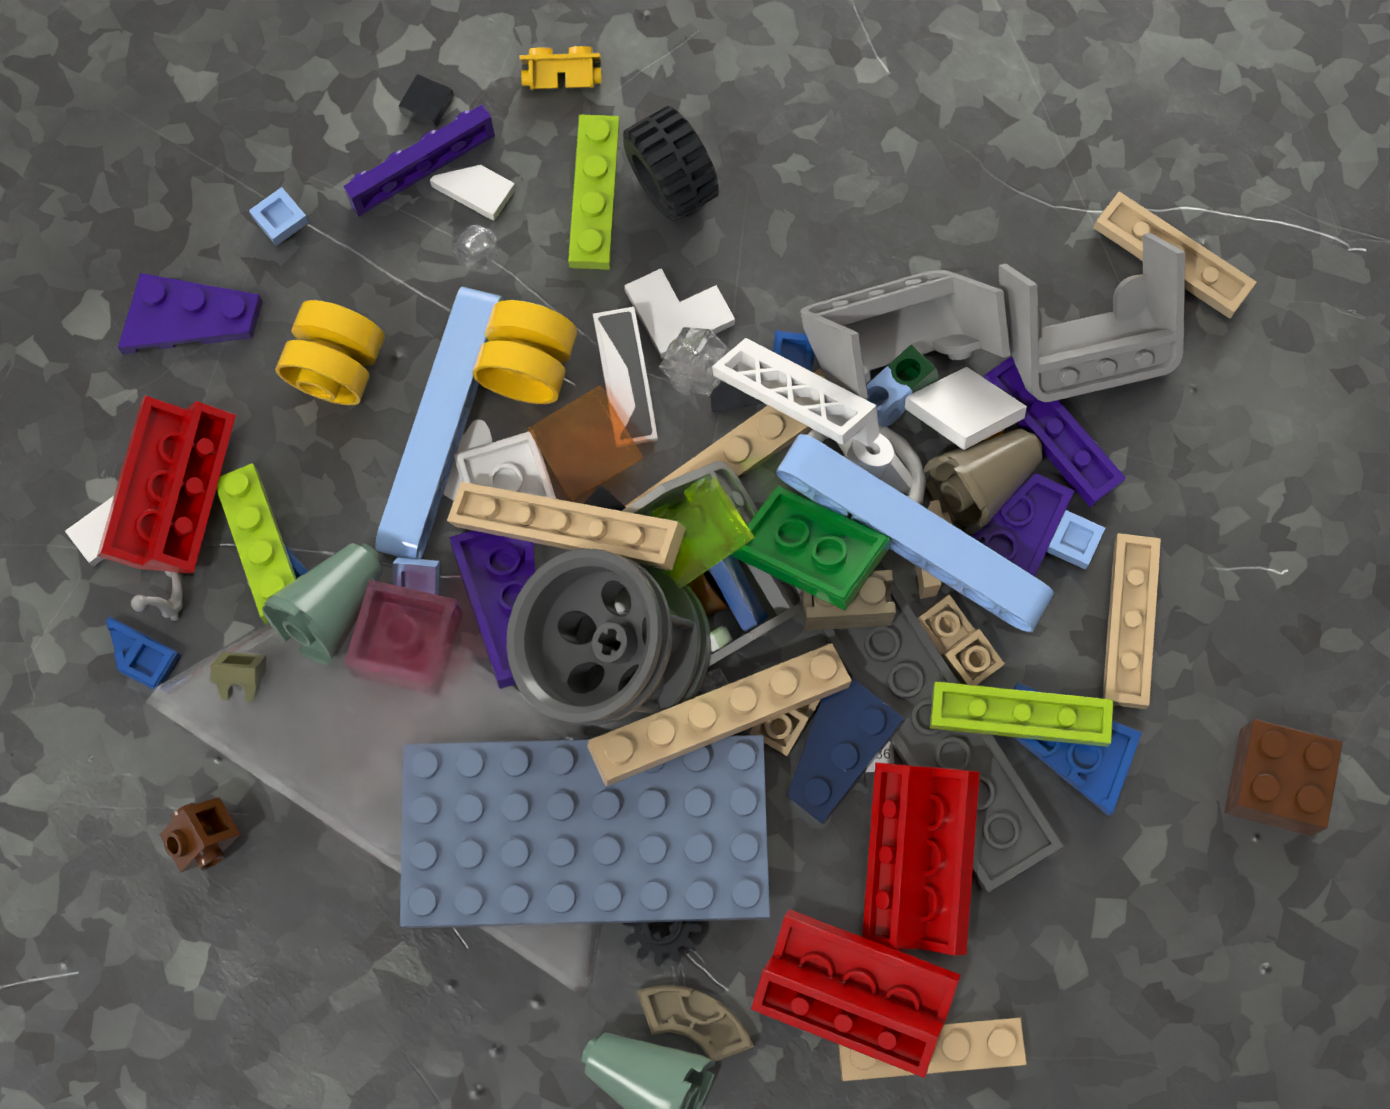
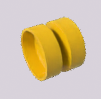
M319 300L303 302L291 329L292 334L297 340L286 342L275 368L276 373L291 386L313 397L341 405L358 404L370 377L369 372L363 366L375 364L385 339L384 332L368 318L340 305Z
M504 300L495 303L485 330L488 342L480 346L472 372L473 377L485 388L513 400L532 404H550L557 401L566 373L562 364L570 359L577 336L576 326L560 313L538 304L518 300Z

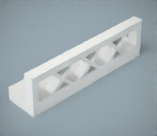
M747 338L712 366L713 376L842 445L853 438L869 446L879 437L877 407L875 404ZM736 365H738V372L732 369Z

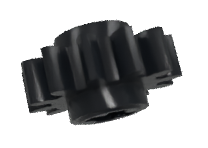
M678 921L669 926L670 934L668 936L660 937L659 932L653 935L649 930L655 926V922L622 923L626 928H634L635 931L624 940L626 945L632 946L640 943L641 947L638 950L637 959L642 961L649 953L655 954L654 961L656 967L662 966L664 955L668 954L671 955V959L676 964H680L681 957L678 950L684 947L686 950L694 952L696 946L692 940L688 939L689 934L695 935L702 932V926L697 923Z

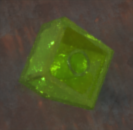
M714 477L709 482L706 478L695 482L685 490L684 495L686 497L672 507L669 503L664 504L649 515L651 517L678 521L686 528L673 568L668 570L680 589L755 538L746 519L717 477Z

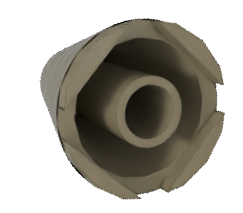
M1016 429L980 441L965 450L959 448L938 455L931 459L924 467V473L929 471L931 480L926 483L927 494L931 501H940L942 513H949L952 524L957 521L966 527L961 531L966 534H975L990 522L1041 464V442L1033 433L1023 429Z

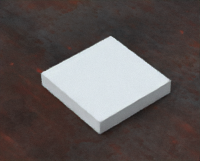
M968 367L906 396L905 409L963 450L1024 419L1027 407Z
M534 430L453 455L462 482L556 499Z

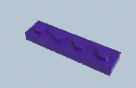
M483 104L473 110L463 111L453 122L445 127L429 131L416 144L404 151L399 150L390 154L385 162L370 171H362L356 174L343 187L349 203L358 217L493 138L495 133L491 115Z
M1012 356L985 374L984 378L1027 406L1025 418L1017 423L1023 430L1033 433L1040 440L1042 452L1090 508L1122 485L1126 477L1058 400L1042 402L1026 390Z

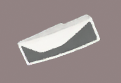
M629 307L594 313V326L616 447L657 441L658 437L635 308Z

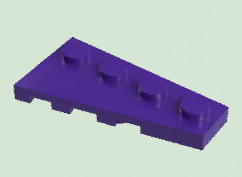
M473 530L449 537L450 545L498 687L502 689L515 685L516 682L508 662L507 629L517 596L528 579L535 573L534 543Z

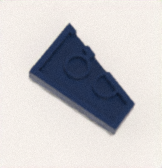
M851 676L852 682L849 688L822 698L787 794L790 799L821 824H825L906 720Z

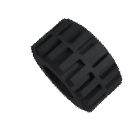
M665 106L623 131L625 153L635 176L654 206L668 219L677 221L719 195L716 171L703 143L689 122L674 108Z

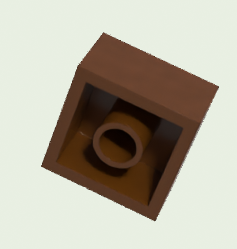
M1253 719L1240 729L1224 814L1309 836L1327 829L1343 741Z

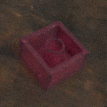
M369 579L344 665L353 677L439 697L462 617V611L457 600Z

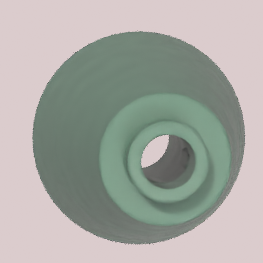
M350 543L270 596L262 608L263 614L272 628L286 642L292 637L303 645L298 650L299 653L318 664L328 665L339 654L383 573L382 566L380 565L382 559L371 546L364 543L361 545Z
M608 1032L603 1033L599 1039L593 1037L588 1042L582 1055V1062L586 1064L585 1075L624 1109H702L715 1075L707 1071V1069L715 1066V1061L706 1056Z

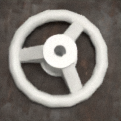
M878 424L879 437L869 446L853 438L844 445L837 442L845 454V458L896 490L908 494L907 497L921 505L923 503L926 477L920 457L906 439L890 428L881 427ZM814 429L808 433V436L820 442L829 438Z

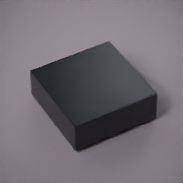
M417 74L399 104L400 112L436 128L454 97L453 89Z

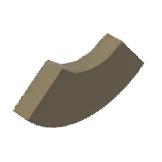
M673 985L654 986L637 991L652 1036L672 1033L688 1037L702 1048L707 1058L715 1062L754 1048L747 1031L738 1018L726 1006L707 994L691 988Z

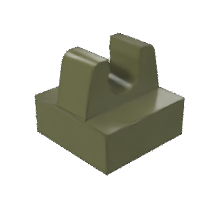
M222 652L210 665L211 683L217 684L220 699L228 701L233 694V684H238L245 690V702H252L258 695L261 678L266 673V655Z

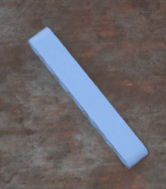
M463 286L457 293L379 525L375 548L378 552L413 559H421L424 554L452 469L453 455L457 453L478 390L479 383L472 374L480 346L488 342L485 330L492 307L495 303L503 301L502 296Z
M799 434L776 471L777 476L783 482L814 502L891 537V547L889 549L1022 631H1034L1054 595L1053 590L1041 580L813 437Z

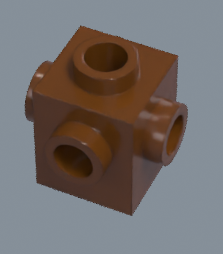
M220 797L198 804L189 803L177 809L171 815L172 821L159 834L164 842L166 852L173 858L180 873L198 866L201 871H204L219 864L225 858L223 852L241 835Z

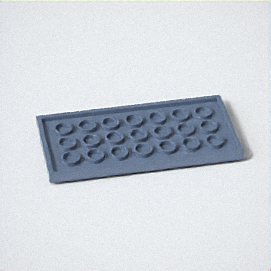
M763 735L729 736L607 787L587 747L588 740L403 744L400 927L442 928L769 919Z

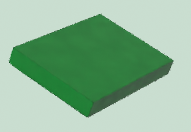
M777 485L731 546V552L733 557L845 611L891 547V537Z

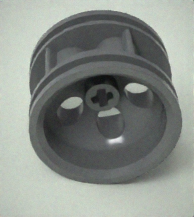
M578 549L565 552L549 560L525 583L517 596L509 618L507 655L511 673L519 690L540 712L560 721L582 725H596L601 728L616 730L691 700L696 696L705 679L709 665L711 634L708 619L700 600L693 590L677 576L653 566L638 564L628 558L604 550ZM626 587L631 598V608L626 616L621 617L616 611L615 599L618 592ZM589 615L595 622L597 630L593 635L592 641L580 644L576 637L583 617ZM600 664L605 672L603 681L596 689L588 692L585 687L586 673L594 665Z

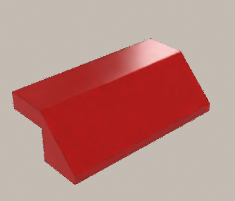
M145 396L141 400L97 553L98 557L137 569L190 574L194 572L236 414L198 401L184 409L149 396Z
M875 762L862 937L895 950L923 949L955 956L967 955L980 772Z
M789 909L784 915L773 955L762 970L751 1010L925 1078L948 1017L961 975Z

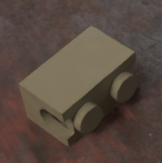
M892 570L873 571L845 611L801 590L804 631L891 626L896 613L895 602H891Z

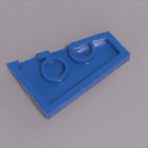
M1018 682L1014 686V690L1040 692ZM1112 721L1111 744L1108 747L1014 738L1105 814L1110 816L1113 814L1142 732Z

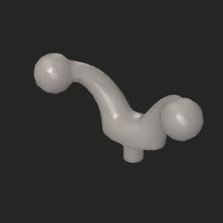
M164 571L167 576L172 578L171 598L165 600L160 597L136 595L131 600V606L137 612L146 610L148 606H156L161 610L163 617H170L172 621L179 619L178 612L184 605L182 577L178 572Z

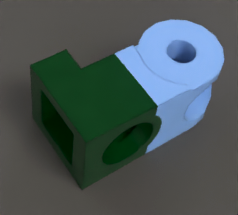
M912 344L866 385L867 401L876 405L878 424L881 427L890 426L902 416L906 410V396L940 380L936 367Z

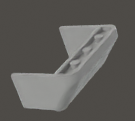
M1152 233L1143 234V274L1130 276L1120 282L1113 295L1112 312L1042 327V315L1038 309L1037 284L1008 264L999 265V289H1002L1004 293L1010 352L1026 390L1038 400L1052 402L1167 375L1180 364L1184 348L1185 252Z
M946 270L922 272L811 304L800 311L803 329L826 380L865 400L868 399L866 383L871 379L870 370L889 365L911 344L922 355L938 351L948 354V358L952 360L969 358L973 356V351L979 349L986 350L1003 358L1010 356L1003 290Z
M722 461L713 462L662 483L622 510L634 514L678 521L686 528L680 547L686 558L690 562L694 557H697L706 566L703 554L725 542H728L731 547L758 512L734 470ZM737 559L764 607L768 618L745 632L740 627L730 607L710 616L708 619L710 632L720 626H726L733 640L710 655L708 667L802 612V598L799 595L801 589Z

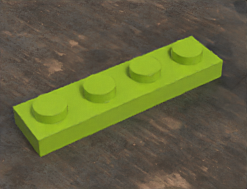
M579 114L568 259L569 268L610 270L620 129L619 116Z
M251 463L220 476L216 489L259 615L264 623L268 624L262 608L265 606L264 603L270 596L296 580V576L259 472L254 464Z
M935 681L932 691L930 729L1108 747L1111 744L1113 699Z

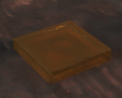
M601 385L528 428L571 502L644 459Z

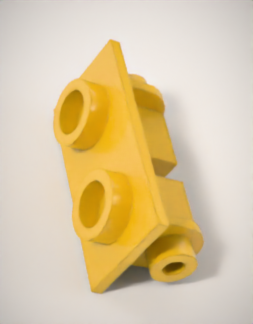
M569 47V54H553L552 48H530L529 55H520L522 64H529V70H521L522 86H530V90L558 89V73H565L566 88H594V84H602L601 67L594 68L593 62H602L600 53H593L592 47Z

